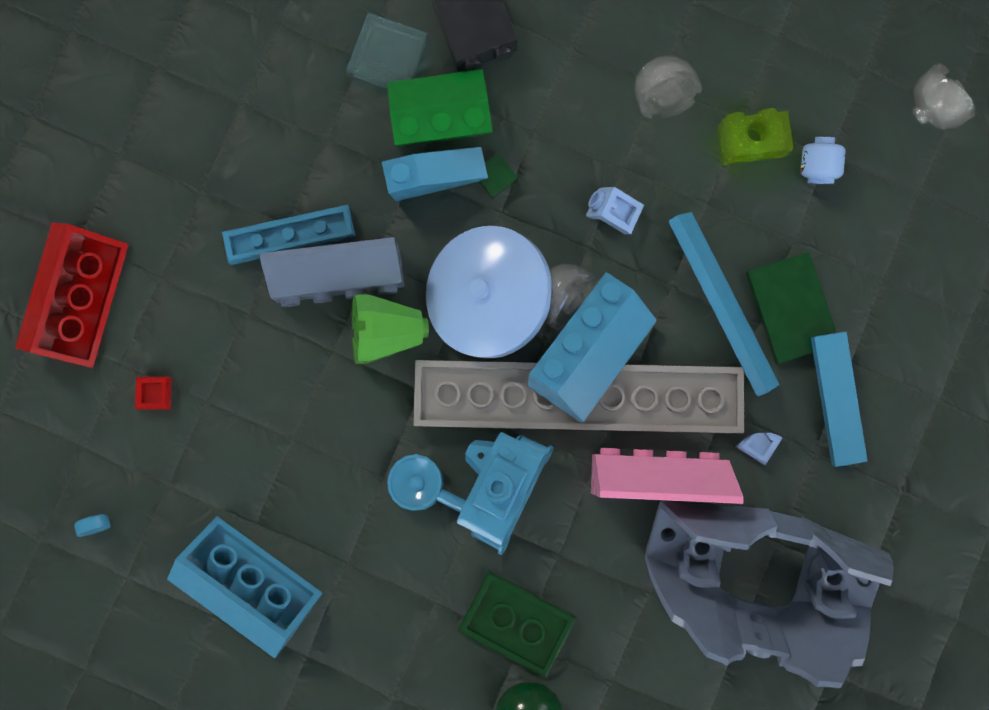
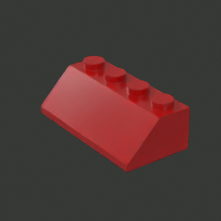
M52 223L15 349L93 368L129 244L70 224Z

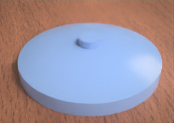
M500 226L473 228L451 240L435 259L426 286L427 311L435 331L453 349L478 358L503 357L524 347L543 326L552 301L551 273L541 251L523 235Z

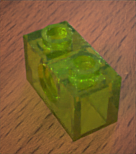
M767 108L758 111L755 115L745 116L744 112H735L726 115L717 127L722 165L783 158L794 149L788 111L777 112L776 108ZM747 130H756L760 134L761 140H752L748 136Z

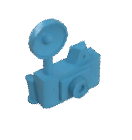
M500 432L495 442L475 440L469 445L465 453V461L479 476L467 500L443 489V474L433 460L418 454L408 455L398 460L391 468L387 480L388 492L396 504L401 508L411 511L425 510L438 501L460 512L457 524L471 530L472 537L498 550V554L502 555L509 544L514 527L554 447L551 445L549 447L543 446L523 435H519L515 439ZM480 453L484 454L482 459L479 458Z

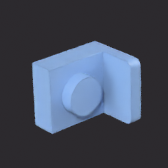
M616 187L599 188L589 200V209L586 216L590 219H600L623 234H631L644 205Z

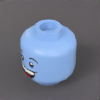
M815 137V143H809L803 147L801 175L808 178V183L834 184V179L840 178L844 173L845 148L842 145L835 144L834 137Z

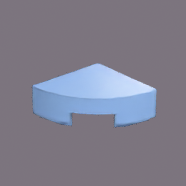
M754 433L743 438L735 447L758 463L766 465L782 437L773 433Z

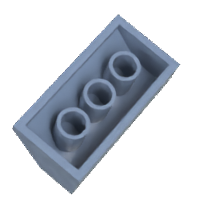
M395 237L259 254L270 298L277 303H281L282 307L298 306L301 304L300 300L313 299L314 303L333 301V296L345 295L346 299H353L355 295H363L365 292L378 291V295H389L397 293V288L405 287L401 252Z

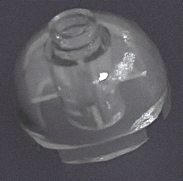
M668 55L652 59L640 70L636 78L634 90L637 103L643 115L653 119L652 114L662 113L661 117L664 119L678 115L690 108L695 103L694 96L697 94V91L701 94L702 87L699 77L691 64L681 57Z
M937 63L916 82L913 89V99L916 107L911 110L922 125L929 122L935 128L947 130L966 123L975 117L977 113L973 111L976 108L957 79L953 81L951 78L947 79L945 77L950 71L942 63Z
M559 264L549 269L551 273L550 310L545 322L555 330H562L570 320L568 317L577 308L579 309L596 286V283L591 281L595 279L592 274L573 264Z

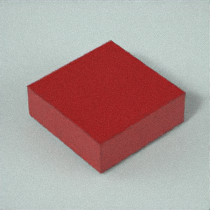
M136 377L135 409L171 410L172 377Z

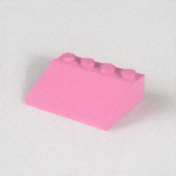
M601 448L600 454H592L591 494L600 498L743 504V494L729 460H719L720 453L699 452V459L686 458L687 452L666 451V457H653V450L634 449L633 456L620 455V449Z

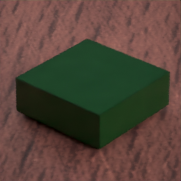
M497 153L485 162L488 179L480 180L479 183L491 198L494 199L514 184L518 177L500 154Z

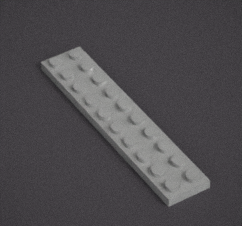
M415 360L414 426L744 433V370L742 367L625 365L582 424L528 387L529 374L537 363Z

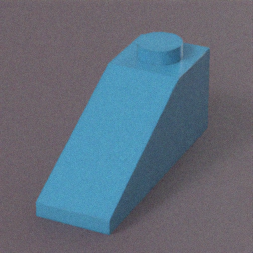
M481 147L412 154L382 162L388 193L395 201L488 179Z

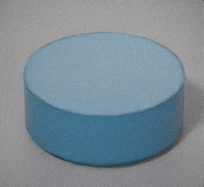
M99 514L75 522L74 527L77 537H82L109 529L111 524L108 515Z

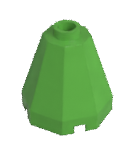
M369 294L355 295L353 297L352 329H354V338H352L355 364L371 363L421 345L423 338H428V319L422 317L420 310Z

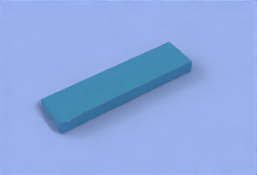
M349 205L222 232L227 260L230 265L260 259V253L316 247L356 238Z
M847 332L811 337L831 465L839 467L867 462Z

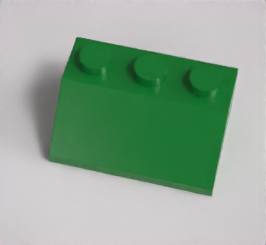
M483 69L387 82L390 116L396 147L492 134Z

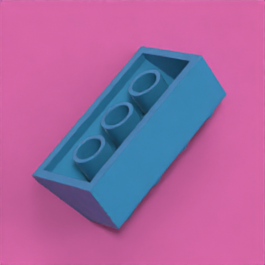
M606 272L530 372L528 387L583 424L655 325L656 318L633 289Z
M218 516L175 559L167 578L168 581L273 658L277 657L323 594Z

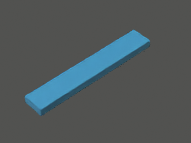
M692 212L675 216L669 220V224L746 376L758 397L768 393L780 384Z

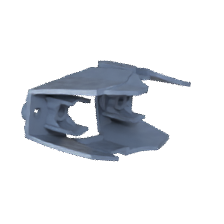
M660 501L645 553V561L651 581L671 621L687 630L707 658L728 666L733 661L742 660L745 657L746 651L759 658H769L771 655L777 656L779 666L785 667L786 671L807 679L816 687L841 688L851 667L863 665L870 637L873 601L879 584L891 586L894 573L893 560L889 553L824 528L803 516L799 518L770 511L769 508ZM671 528L675 532L672 531L669 534H665L662 530ZM766 535L769 538H779L809 545L791 603L773 607L739 599L721 589L719 573L724 550L730 552L731 548L748 550L754 542Z

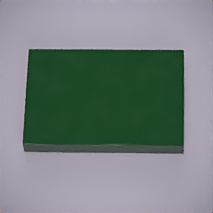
M810 252L745 272L775 364L813 353L811 337L837 333Z
M488 570L458 631L547 678L577 617Z

